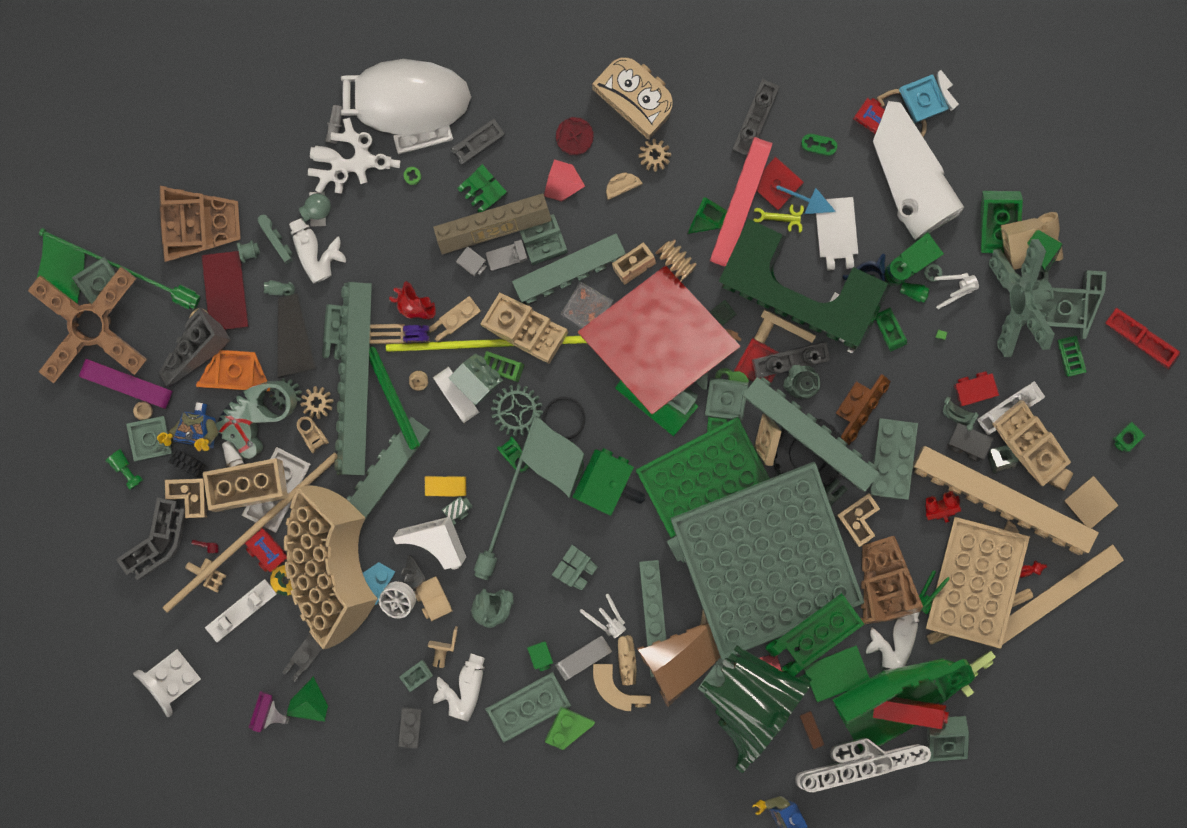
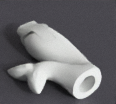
M303 218L289 224L296 252L313 284L332 276L330 267L332 260L346 263L344 254L339 251L341 244L339 236L329 245L318 262V241L314 232L309 229V225L305 224Z
M920 612L897 619L893 629L895 651L871 627L870 636L872 642L868 645L866 654L880 650L882 652V667L887 670L905 666L914 646L918 623L916 622L920 621L918 619Z
M470 654L469 661H465V665L459 675L461 699L446 682L437 677L438 691L434 695L433 704L446 699L449 703V716L468 722L478 700L483 677V670L481 669L485 668L483 667L485 658Z

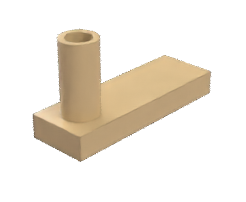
M764 309L761 315L764 320L754 339L765 343L774 324L811 343L815 339L816 334Z

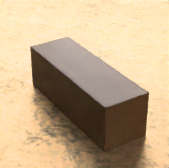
M808 711L799 715L812 748L816 749L825 745L812 712Z

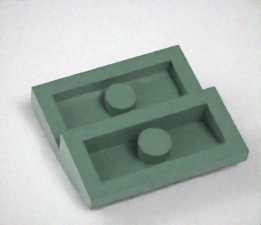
M554 214L550 215V222L520 231L532 266L568 253Z

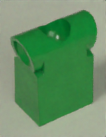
M926 233L886 266L884 273L885 282L891 286H898L944 254L929 233Z

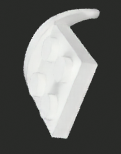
M178 649L147 673L141 670H136L133 673L154 696L167 717L173 714L170 703L201 680Z

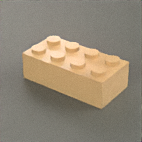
M277 458L203 472L208 510L212 512L288 498L283 461Z

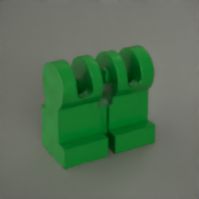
M483 164L457 188L460 192H463L468 187H471V190L465 195L467 200L475 196L480 189L484 191L481 195H477L471 203L475 207L481 201L484 202L477 210L478 213L490 209L508 194Z

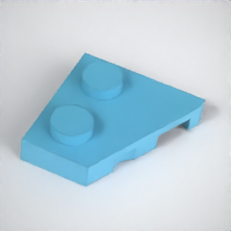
M380 562L363 572L369 588L378 598L375 605L379 602L380 594L395 574L394 570Z

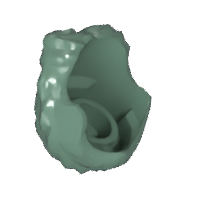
M793 365L789 370V376L784 380L783 387L795 398H800L801 400L808 399L819 392L820 377L813 367Z

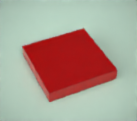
M752 338L734 372L740 371L744 373L748 380L753 382L756 377L752 359L779 352ZM776 374L765 376L764 378L771 383Z

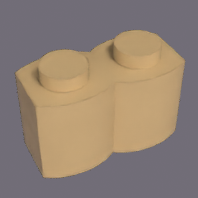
M436 576L423 582L414 591L418 602L421 600L425 608L422 611L426 619L430 618L431 621H434L453 611Z

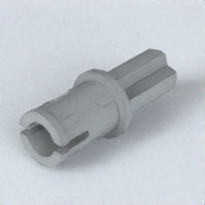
M333 105L330 123L327 122L328 131L325 142L337 144V141L331 140V132L339 133L340 127H342L340 125L342 106Z

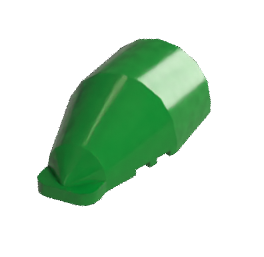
M942 658L881 671L832 701L853 740L867 738L880 747L916 725L873 718L874 708L893 697L943 704L957 691L970 684L974 680L975 675L966 659L953 662ZM860 743L856 744L862 752L863 746Z

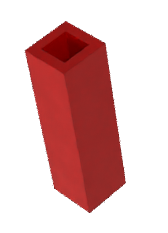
M893 697L874 708L873 718L942 729L944 723H948L949 712H946V705Z

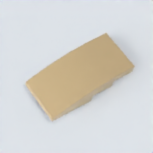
M502 293L498 294L480 323L481 326L505 341L549 364L568 334L566 328L551 322L550 318L533 311L532 307Z
M1018 401L992 423L1008 447L1041 486L1048 483L1071 463L1053 434L1046 430L1038 416L1032 414L1025 401Z

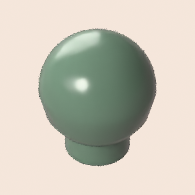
M315 193L306 199L305 205L300 207L299 211L306 222L310 219L319 220L329 214L331 204L325 195Z

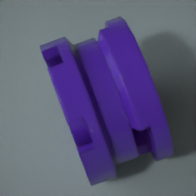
M403 326V332H405L403 342H429V336L427 335L429 326Z

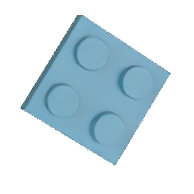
M933 74L899 88L914 124L949 109Z

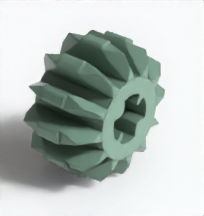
M289 379L287 384L292 386L293 380ZM297 383L292 386L294 391L299 387ZM270 388V391L275 392V394L269 395V398H276L272 405L275 406L280 402L278 409L282 410L284 404L286 409L287 401L284 397H281L282 392L278 389ZM298 390L295 391L296 395L302 394V391Z

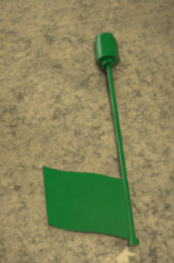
M41 228L39 235L43 236V250L37 278L41 275L78 304L80 289L72 277L84 270L85 254L98 260L102 257L46 232V229ZM107 260L111 266L118 269L121 267L120 265ZM123 267L133 276L170 292L173 298L172 302L187 309L195 310L198 306L201 296L196 291L183 285L171 289Z

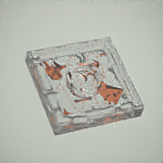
M579 282L561 315L584 327L611 306L613 300Z

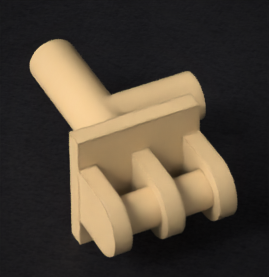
M205 558L201 568L188 562L185 569L199 575L213 561ZM215 570L205 579L203 586L218 593V588L223 584L222 580L227 575Z

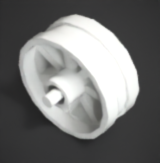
M397 581L389 583L379 597V605L382 611L393 618L406 617L416 603V595L413 589L407 584Z

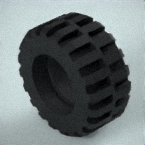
M817 419L815 422L820 427L824 425L832 431L830 435L835 439L842 437L835 430V427L825 422V420ZM783 428L781 429V436L773 462V467L778 476L797 468L790 457L791 447L797 439ZM826 462L818 469L824 487L829 485L839 475V472Z

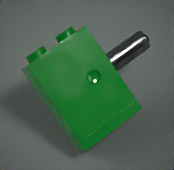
M605 448L602 451L595 449L572 498L610 516L621 495L638 504H642L645 500V494L626 485L634 468L628 464L629 460L621 456L617 459L612 456L613 452Z

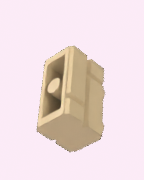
M643 242L613 262L612 266L617 276L625 285L646 271L647 268L655 265L656 261L651 251Z

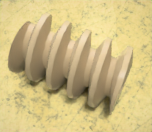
M676 240L668 241L655 254L662 253L660 260L667 258L665 265L672 264L670 271L677 270L675 276H682L681 282L694 271L697 263L689 264L692 258H684L687 252L679 253L681 246L674 247Z

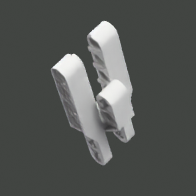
M860 738L834 745L830 750V756L839 763L802 771L796 775L795 784L805 791L816 792L925 763L930 759L931 752L928 747L919 744L883 751L869 739ZM858 743L863 746V751L860 754H856L854 751V747ZM838 749H840L841 751L849 750L850 754H842V758L836 756V753L839 752ZM913 752V754H920L918 755L919 757H916L914 755H911L910 753ZM891 757H894L895 759L901 758L900 762H898L897 760H893ZM809 778V783L806 785L805 782Z

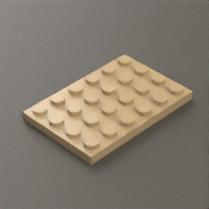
M954 517L936 589L947 577L950 580L933 599L926 629L1001 649L1030 536Z

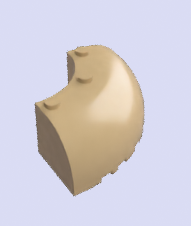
M318 486L298 487L292 499L290 518H287L286 521L288 530L287 535L284 536V550L287 551L285 570L287 579L291 581L293 601L295 605L298 604L302 613L300 617L303 621L307 622L311 629L309 632L324 650L341 643L354 633L368 617L378 598L369 588L359 562L358 542L365 517L348 500L329 489Z

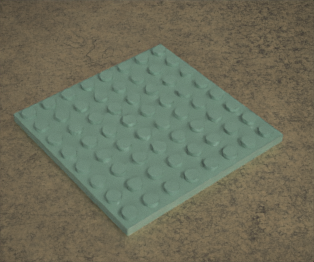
M815 462L670 518L722 660L728 658L731 653L734 655L738 654L733 650L736 645L744 650H748L785 635L841 593L852 607L864 603Z

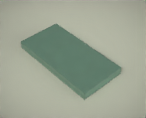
M551 672L487 707L486 711L504 743L557 714L560 707L568 708L571 704L556 676Z

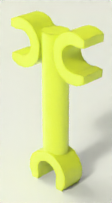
M791 205L789 208L790 214L767 213L761 208H755L754 212H759L761 218L753 219V221L757 223L763 220L791 222L788 225V232H791L793 225H797L798 233H801L802 224L800 221L804 207L801 205L800 211L796 213L793 211V205Z

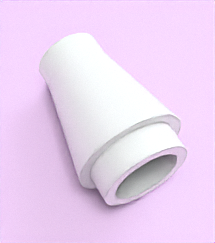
M230 441L224 442L222 447L226 466L244 465V458L236 446Z

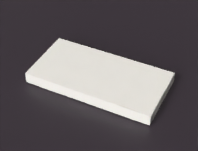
M276 447L271 459L277 458L283 461L287 492L290 493L304 480L311 464ZM281 500L246 506L242 516L257 522ZM291 502L264 527L277 533Z

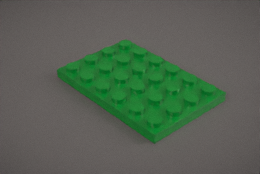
M738 417L636 469L671 538L676 536L670 518L770 479Z

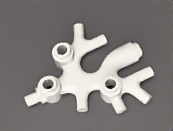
M347 118L343 119L345 132H331V140L351 143L355 148L354 156L351 159H344L331 148L322 146L311 147L310 159L330 163L332 169L308 168V176L320 178V182L315 189L317 192L322 194L326 185L330 181H334L335 193L342 194L343 184L348 181L349 172H355L360 184L367 183L365 171L368 168L376 167L379 170L390 169V167L400 168V160H393L384 154L376 156L370 154L368 148L372 145V137L366 132L356 133L352 127L351 119ZM362 138H368V143L362 144ZM384 159V165H378V160ZM339 173L344 174V178L342 180L338 179Z

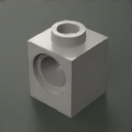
M468 246L456 261L458 265L474 277L477 274L481 275L487 267L485 265L486 260Z

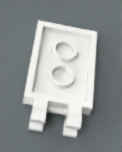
M853 197L826 199L836 212L816 213L820 258H826L827 271L834 270V259L845 258L846 269H852L854 267L853 255H858Z

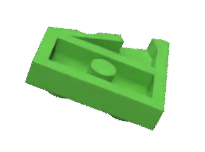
M560 707L545 742L564 750L595 724V721Z

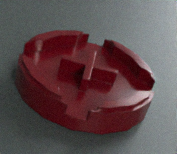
M568 118L560 123L556 130V141L559 148L569 155L577 156L583 154L590 149L593 143L594 133L592 127L582 118Z

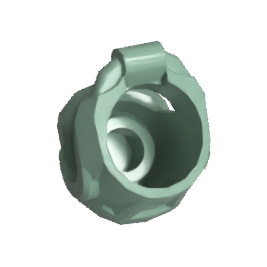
M482 589L473 601L471 608L472 617L477 623L488 628L504 623L509 616L511 605L514 604L513 593L502 589L493 594L486 592V589Z

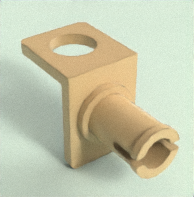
M457 626L454 628L452 644L429 641L428 647L435 649L433 666L437 667L440 659L439 668L445 667L447 651L453 652L455 648Z

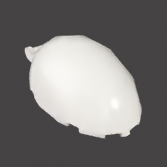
M409 59L392 60L378 63L366 69L360 75L341 76V81L343 82V110H341V115H357V118L365 125L391 134L411 135L428 133L445 125H450L466 112L471 100V94L466 81L452 70L431 62ZM350 82H355V109H350Z

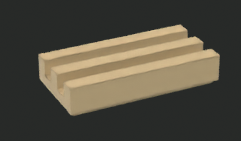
M405 324L370 325V329L401 328V332H370L369 344L405 343L403 342V336H405L403 326ZM371 336H401V339L371 340Z

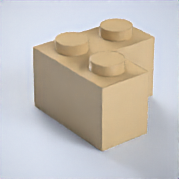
M204 479L165 480V499H185V518H207V498Z
M868 493L836 515L857 547L862 546L875 537L865 519L880 510V508Z

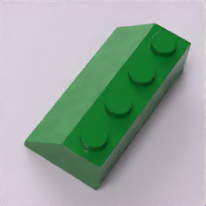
M621 380L615 387L617 391L673 437L698 408V405L694 403L685 415L667 403L652 415Z

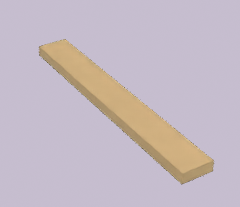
M1112 544L1011 614L1003 644L1124 561Z

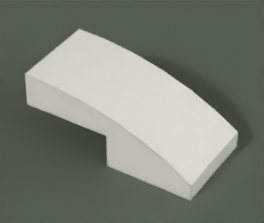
M940 70L936 74L937 84L949 110L953 111L959 105L948 91L953 84Z

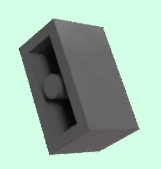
M956 423L947 445L951 446L950 450L959 454L963 451L969 454L968 458L978 462L979 459H985L993 438L976 430L969 431L967 426Z
M402 708L398 747H419L422 709Z

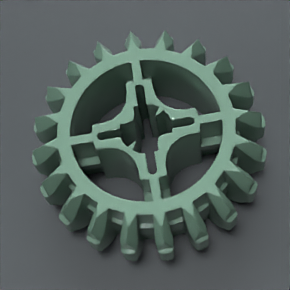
M510 385V392L507 393V390L503 388L502 391L505 395L496 394L500 400H493L497 407H491V410L497 411V414H493L492 418H499V420L495 421V425L503 424L499 429L500 431H503L505 427L508 428L506 431L507 435L510 434L511 430H514L513 435L517 436V431L520 430L521 435L524 436V429H527L529 432V426L532 424L534 415L532 414L531 419L524 425L522 415L529 410L543 414L542 410H537V407H541L542 403H535L539 396L531 397L534 394V390H531L529 394L526 393L528 390L527 386L524 387L523 391H520V385H517V390H514L513 386ZM516 395L525 396L532 404H519ZM511 396V407L501 411L503 402ZM514 401H516V405H519V408L522 407L523 409L520 411V420H518V416H515V413L512 414L511 412L514 410ZM502 417H515L518 426L507 424Z

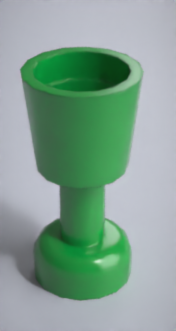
M121 449L105 460L117 473L120 471L128 480L126 486L129 490L143 481L141 476H134L127 467L129 462Z

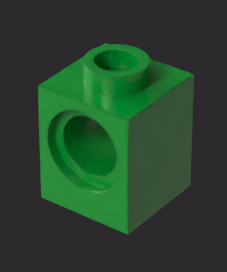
M1129 422L1113 438L1115 441L1114 445L1121 452H1129L1145 434L1133 422ZM1125 433H1129L1132 436V441L1129 444L1123 440Z
M546 641L527 647L534 669L539 668L541 672L551 668L550 664L553 663Z

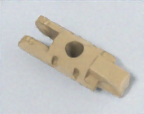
M631 635L618 638V660L622 685L636 684V656L634 640Z

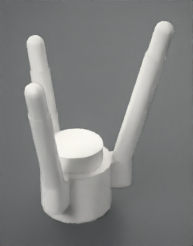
M964 273L962 275L934 277V280L962 279L959 282L961 289L951 293L950 297L952 298L939 304L936 308L940 309L962 296L978 290L979 284L975 275L969 276L968 273Z
M606 594V598L617 620L615 618L612 620L602 608H599L600 613L608 621L607 627L583 609L580 610V613L604 630L608 636L612 635L616 638L626 630L624 627L625 622L620 617L609 594Z

